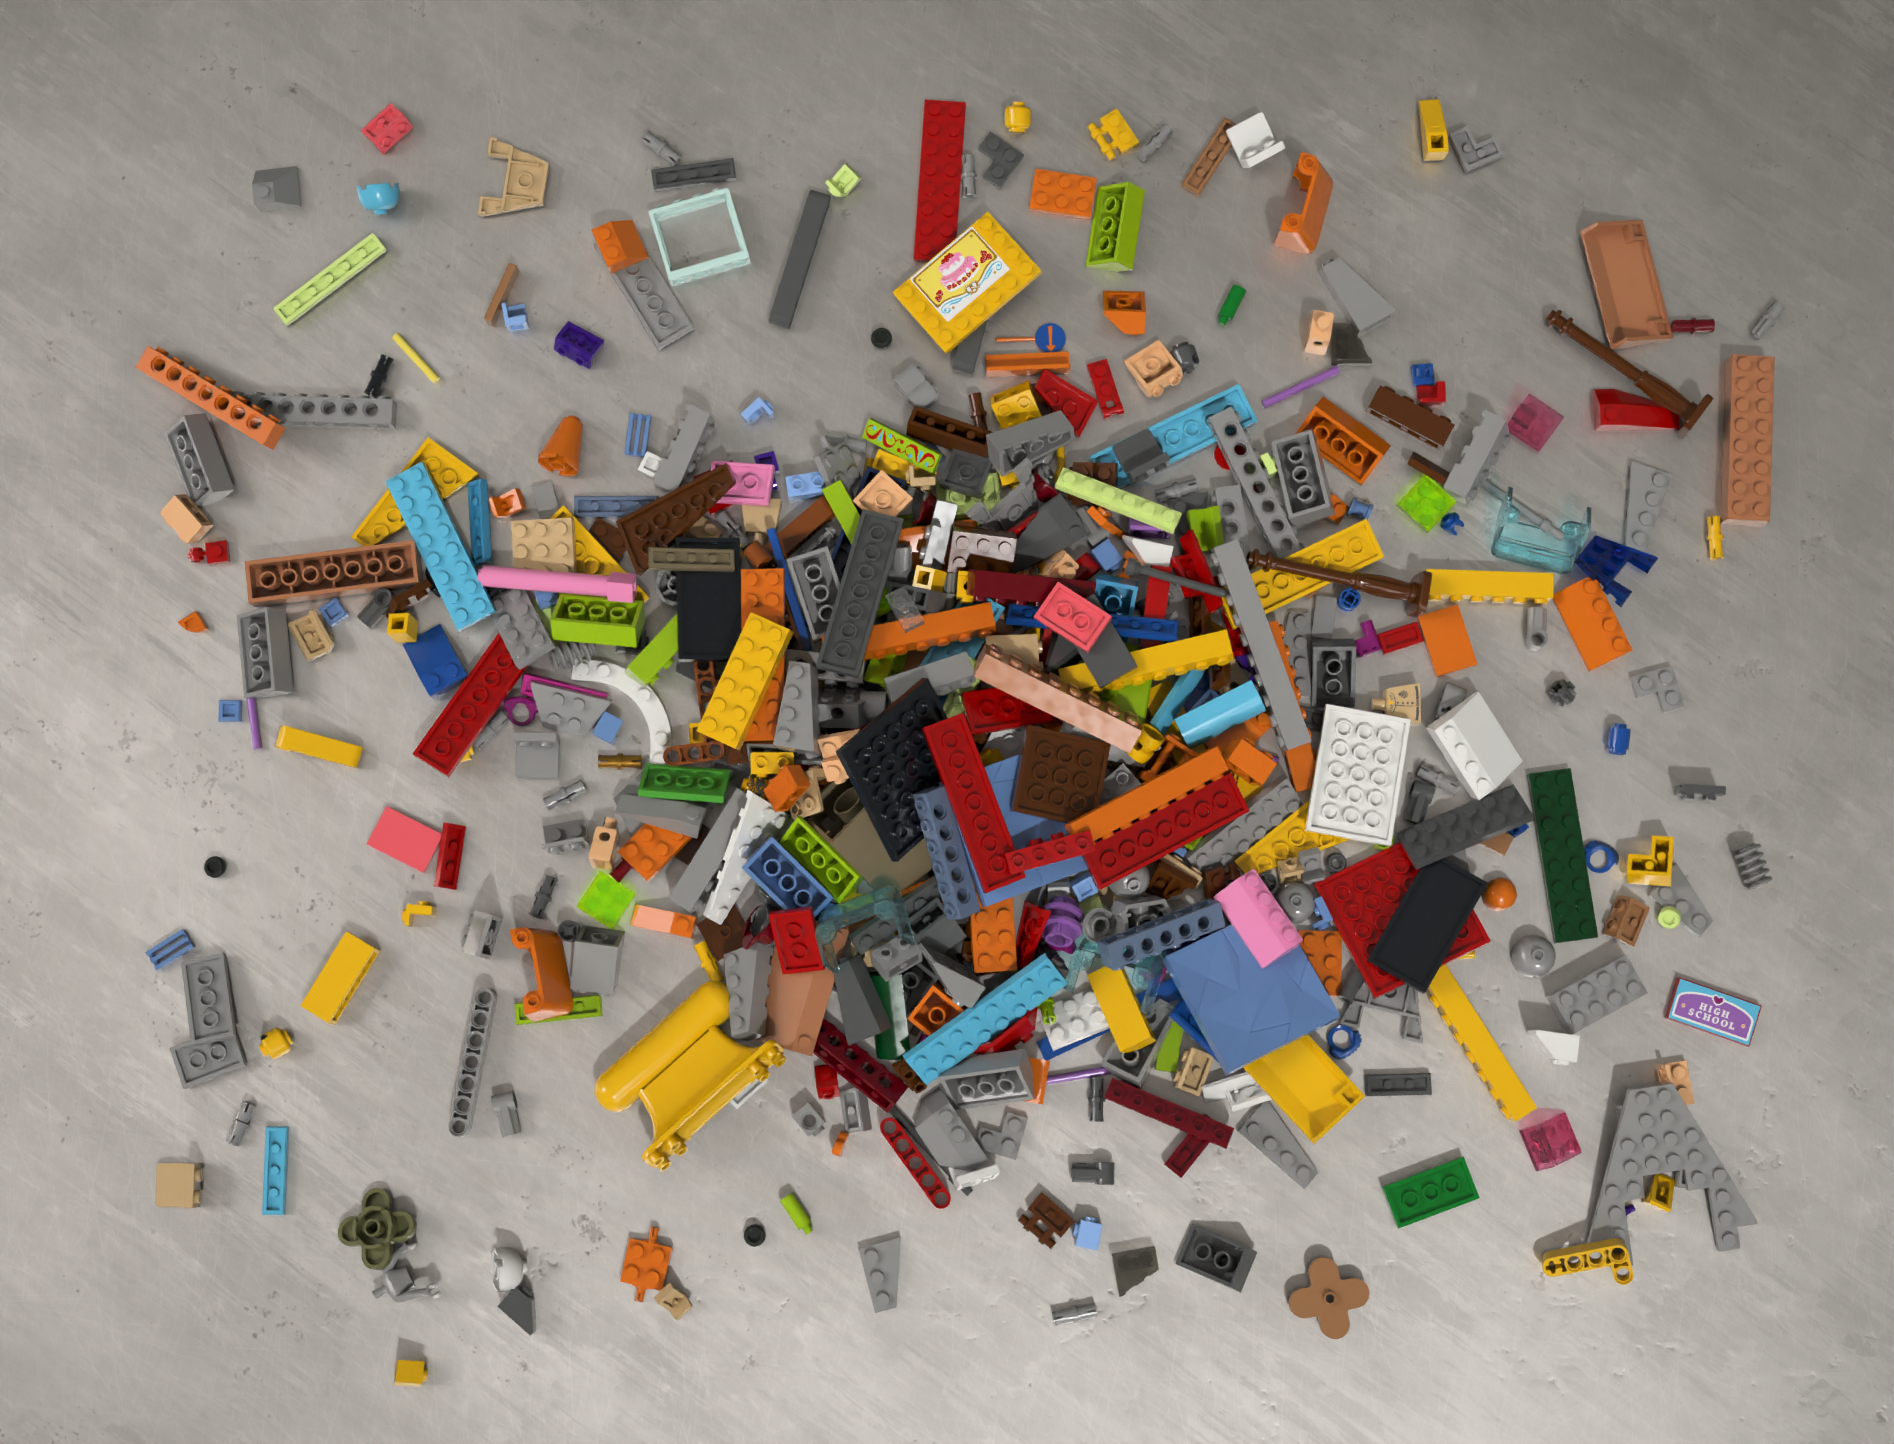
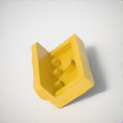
M751 752V774H756V777H769V774H779V769L786 764L795 765L793 752Z

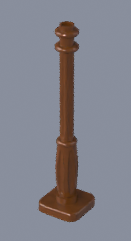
M1552 310L1546 318V321L1549 322L1548 328L1555 326L1560 330V336L1566 334L1634 381L1635 387L1642 390L1653 401L1680 416L1684 424L1678 430L1677 435L1681 438L1687 435L1714 399L1711 395L1706 394L1698 405L1693 401L1691 403L1675 388L1649 374L1646 370L1642 372L1572 323L1573 318L1570 317L1567 320L1561 316V310L1557 312Z
M1254 549L1252 552L1249 551L1246 557V562L1251 569L1259 566L1263 567L1264 572L1272 569L1351 586L1353 590H1359L1378 597L1405 600L1407 602L1406 614L1410 617L1416 618L1424 614L1427 609L1432 580L1431 572L1422 571L1413 576L1411 582L1407 583L1383 575L1360 572L1353 574L1273 557L1272 552H1267L1266 555L1260 554L1258 549Z

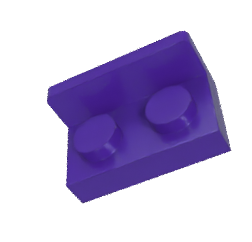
M568 321L555 337L554 350L560 355L575 361L578 365L590 369L594 357L604 346V340Z

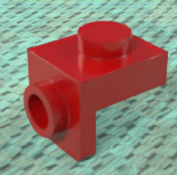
M827 1064L814 1066L818 1098L829 1100L839 1097L837 1072Z

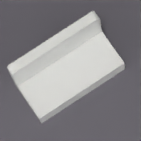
M984 1153L988 1160L971 1172L948 1167L956 1191L997 1178L1000 1173L997 1164H992L988 1153Z

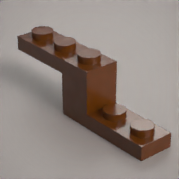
M1202 595L1189 597L1190 638L1226 630L1210 620V613ZM1230 663L1223 666H1218L1217 664L1209 666L1210 689L1218 691L1231 682Z

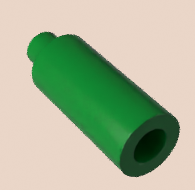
M1233 285L1218 313L1220 316L1218 324L1221 326H1225L1227 321H1232L1246 293V290L1241 286Z

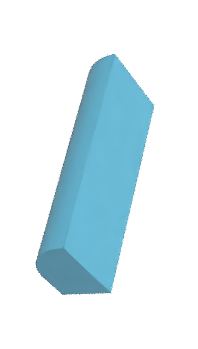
M1252 680L1174 719V722L1187 747L1192 749L1265 712L1266 709Z

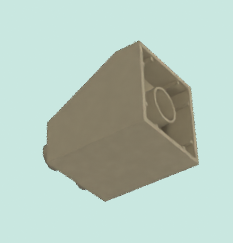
M849 778L841 784H834V781L829 782L820 791L824 807L823 811L804 818L821 837L862 875V879L884 900L885 897L916 885L929 871H933L925 838L898 862L891 861Z

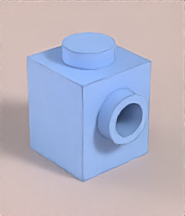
M1086 1216L1085 1220L1080 1219L1079 1223H1075L1073 1236H1076L1075 1246L1098 1250L1103 1226L1102 1223H1098V1218Z

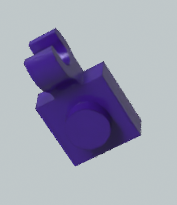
M774 451L754 456L756 464L774 465V474L780 473ZM775 477L773 479L772 491L778 489Z

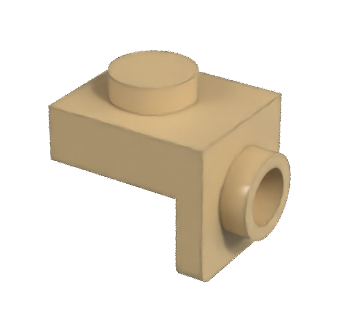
M909 465V470H906V481L910 482V487L920 486V490H932V485H937V476L916 478L915 465Z
M1298 857L1277 861L1278 882L1280 886L1293 881L1301 882V874L1304 873V867Z
M671 1283L663 1287L654 1297L657 1304L669 1310L676 1320L681 1319L693 1307L684 1291Z

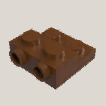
M1073 462V467H1069V470L1117 488L1118 463ZM1068 494V499L1072 501V505H1096Z

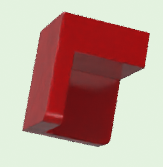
M1437 381L1434 386L1417 387V405L1442 407L1445 404V381Z

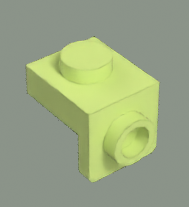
M844 164L832 179H827L825 183L829 186L828 190L835 197H846L862 178L848 164Z
M1267 452L1261 455L1258 461L1261 467L1266 468L1269 474L1268 479H1270L1277 473L1275 458L1273 456L1270 457ZM1248 465L1247 470L1250 474H1253V467Z

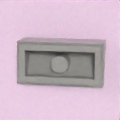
M857 1088L839 1090L845 1132L853 1133L871 1130L872 1125L867 1096Z

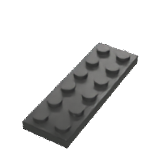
M1514 784L1488 794L1480 800L1476 799L1397 832L1396 835L1411 863L1417 870L1534 820V816Z

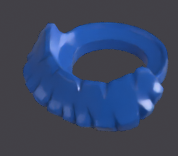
M1596 840L1590 841L1586 845V864L1591 871L1604 873L1612 866L1618 865L1619 854L1610 845ZM1600 849L1606 851L1607 864L1603 868H1594L1590 863L1591 855Z
M1345 1025L1334 1027L1328 1035L1329 1053L1335 1059L1347 1058V1056H1350L1351 1053L1353 1054L1360 1047L1362 1042L1361 1034H1359V1031H1353ZM1340 1030L1347 1032L1350 1036L1351 1045L1346 1049L1336 1046L1332 1039L1335 1032Z

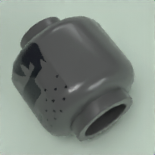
M1188 342L1174 345L1170 354L1181 366L1183 375L1194 372V368L1199 364L1195 346L1188 344Z

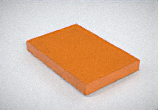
M1458 604L1417 617L1436 677L1478 665Z

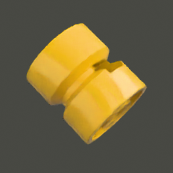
M1143 723L1141 725L1142 732L1130 753H1126L1135 761L1147 764L1154 755V751L1159 749L1165 739L1155 727Z

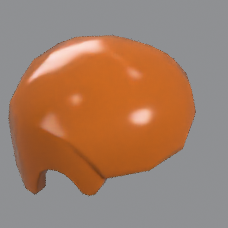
M1500 877L1489 881L1481 896L1483 903L1489 909L1502 911L1515 903L1517 892L1511 880Z

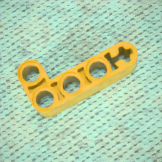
M284 725L279 727L274 747L282 750L298 752L353 768H358L363 747Z
M1620 1238L1550 1250L1542 1256L1543 1271L1550 1277L1611 1266L1613 1277L1618 1284L1627 1285L1634 1277L1627 1245ZM1615 1248H1622L1623 1252L1620 1254H1614L1612 1253V1250ZM1593 1252L1601 1253V1256L1597 1259L1590 1257ZM1572 1256H1576L1579 1258V1260L1575 1263L1568 1261V1259ZM1553 1261L1555 1266H1550L1549 1262ZM1625 1268L1628 1270V1273L1620 1275L1617 1271Z

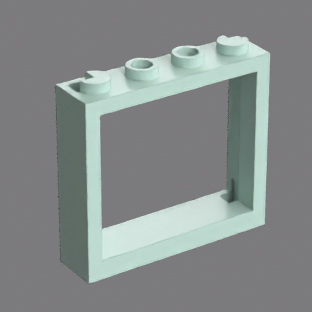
M716 188L708 194L698 193L692 196L691 199H678L670 205H658V208L648 211L671 287L751 263L729 188L720 190ZM726 202L740 252L673 271L658 221Z

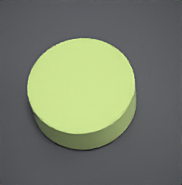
M1672 906L1662 908L1658 915L1659 923L1668 929L1677 927L1681 920V913Z

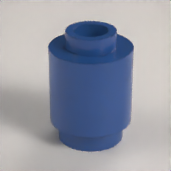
M1615 723L1614 727H1609L1607 741L1609 754L1626 755V750H1629L1631 729H1627V725Z

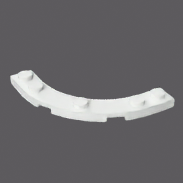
M576 659L575 666L572 669L571 680L609 685L628 695L638 705L648 724L650 732L649 763L668 765L663 759V753L668 747L673 745L672 731L665 708L654 691L648 685L643 687L625 674L626 669L618 665L596 660L588 662L583 659V664H580ZM670 751V753H669V758H670L671 761H672V751Z

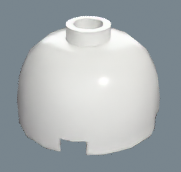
M510 1247L493 1248L491 1272L494 1274L495 1279H497V1281H493L495 1291H510L519 1286L522 1282L523 1274L527 1273L526 1260L522 1261L521 1255Z

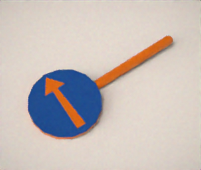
M1048 323L1039 327L1035 337H1002L995 340L996 342L1035 341L1037 347L1045 353L1062 350L1065 345L1066 336L1060 326Z

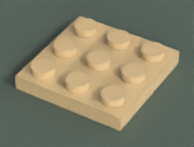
M574 518L511 521L513 568L577 573Z

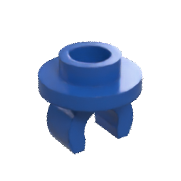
M1453 512L1443 516L1440 526L1449 534L1457 535L1458 533L1454 530V526L1463 527L1464 523L1459 520V515Z

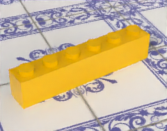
M1425 570L1432 573L1428 601H1441V598H1447L1450 602H1462V599H1471L1472 603L1492 600V603L1500 604L1508 600L1513 601V604H1525L1526 601H1534L1535 605H1546L1547 602L1553 599L1554 573Z

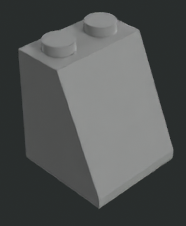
M582 926L574 944L570 989L576 990L579 993L594 992L601 996L614 994L618 982L625 931Z

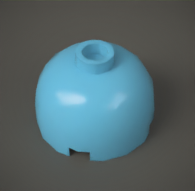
M390 183L366 185L363 190H361V186H356L358 199L362 207L366 210L374 211L375 215L387 214V210L394 208L399 201V183H394V187H390Z

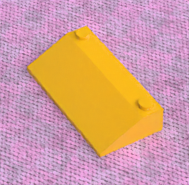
M1309 1035L1243 1067L1313 1144L1321 1139L1365 1097L1359 1088Z

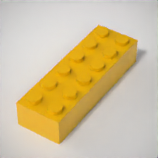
M750 612L696 730L697 732L737 750L741 749L792 638L793 631Z

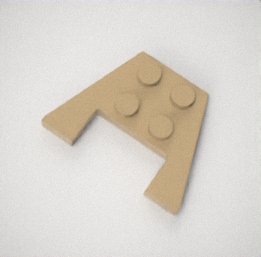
M490 136L488 157L508 159L502 199L480 196L479 217L543 206L550 168L549 163Z

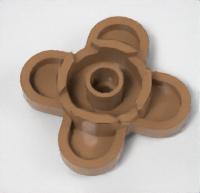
M1318 1257L1310 1263L1308 1268L1310 1285L1298 1288L1291 1293L1288 1301L1289 1308L1299 1318L1317 1317L1320 1330L1325 1336L1331 1339H1340L1347 1334L1350 1328L1348 1310L1362 1307L1368 1301L1369 1288L1359 1278L1340 1279L1336 1263L1327 1257ZM1328 1294L1333 1295L1332 1302L1326 1301V1296Z

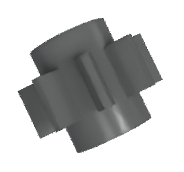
M1564 679L1555 681L1548 691L1552 695L1549 699L1554 704L1558 703L1561 707L1568 705L1577 694L1573 690L1575 686L1570 681L1566 682Z

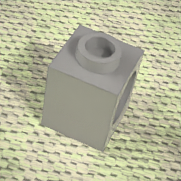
M810 1102L792 1115V1118L807 1136L813 1134L815 1137L825 1129L822 1126L825 1120ZM809 1114L816 1118V1124L813 1127H807L804 1123V1118Z

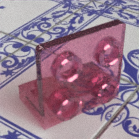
M1565 1112L1540 1124L1519 1130L1536 1171L1555 1167L1582 1153Z

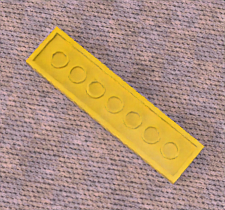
M1364 519L1283 559L1352 573L1384 558V555L1368 520ZM1262 568L1251 573L1265 614L1332 583L1272 569L1264 572ZM1222 597L1223 610L1232 629H1236L1239 626L1236 627L1233 622L1232 614L1234 612L1232 606H1228L1225 597Z

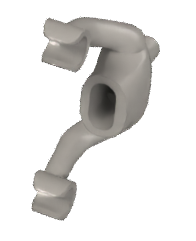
M408 1241L402 1242L393 1252L391 1263L382 1270L384 1285L372 1291L375 1299L387 1293L395 1302H405L427 1295L433 1299L440 1297V1292L431 1294V1290L437 1287L434 1283L429 1284L427 1288L409 1291L415 1286V1283L407 1267L403 1266L394 1269L398 1259L408 1249L413 1250L417 1247L416 1242L407 1245Z

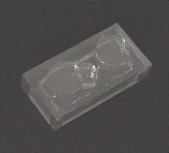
M904 586L885 595V600L905 633L925 624L923 617Z

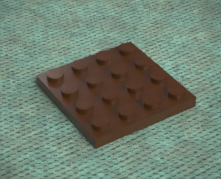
M1027 725L1010 811L1068 823L1099 807L1111 744Z

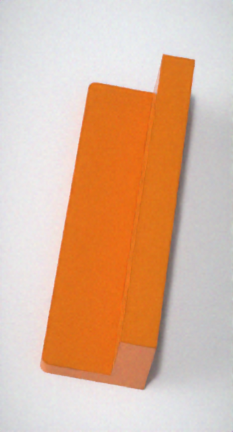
M1069 352L985 355L986 378L1041 375L1045 369L1054 375L1070 374Z

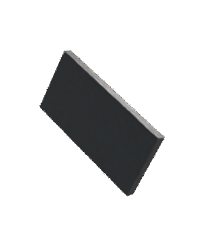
M675 538V548L734 549V572L676 571L678 662H728L741 634L740 538Z
M1445 858L1421 867L1367 962L1425 994L1488 882Z

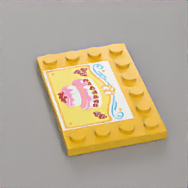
M986 212L892 293L942 351L947 354L1041 275L1042 271L992 215Z

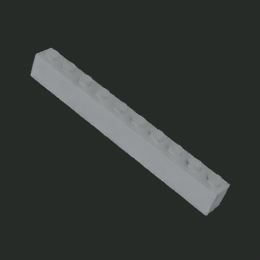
M1238 539L1212 548V553L1210 554L1213 566L1217 565L1219 574H1217L1218 581L1221 586L1225 587L1227 592L1225 596L1228 606H1232L1234 612L1232 619L1235 626L1240 628L1241 634L1239 638L1242 646L1247 647L1249 653L1246 655L1250 667L1254 666L1256 672L1254 680L1257 687L1262 688L1264 694L1261 695L1262 702L1270 710L1271 715L1268 717L1273 728L1276 727L1278 732L1276 740L1279 747H1283L1284 751L1312 742Z

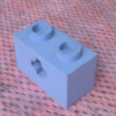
M819 471L785 477L789 502L815 499L824 495L822 489L826 488V485Z

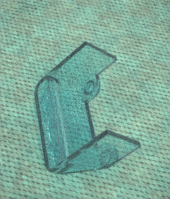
M1508 487L1498 513L1491 542L1492 555L1500 559L1559 574L1570 573L1574 569L1591 529V508L1587 507L1581 523L1567 521L1561 525L1559 530L1565 533V536L1560 541L1549 532H1543L1539 529V526L1519 522L1520 511L1517 507L1512 506L1513 488Z
M886 885L826 908L821 912L815 930V937L825 968L835 974L840 973L832 941L837 936V929L876 915L883 921L895 919L899 937L910 945L915 944L902 894L898 888L893 885Z
M1084 936L1072 954L1068 966L1069 973L1065 978L1068 984L1063 989L1073 993L1079 972L1088 970L1093 964L1094 957L1101 959L1098 943H1093ZM1163 953L1156 956H1147L1139 963L1124 965L1134 969L1132 976L1134 985L1146 991L1140 1012L1147 1016L1151 1015L1165 969L1163 963L1165 955Z

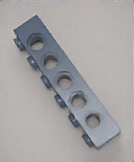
M932 786L913 794L915 808L918 812L920 826L925 837L926 847L930 855L932 869L936 876L938 890L941 894L947 919H963L981 911L954 813L944 786Z
M1209 898L1097 941L1103 966L1114 971L1121 970L1125 967L1124 965L1129 963H1139L1147 956L1160 955L1165 949L1178 948L1181 946V943L1196 941L1204 934L1217 932L1218 929L1225 927L1221 904L1219 901Z

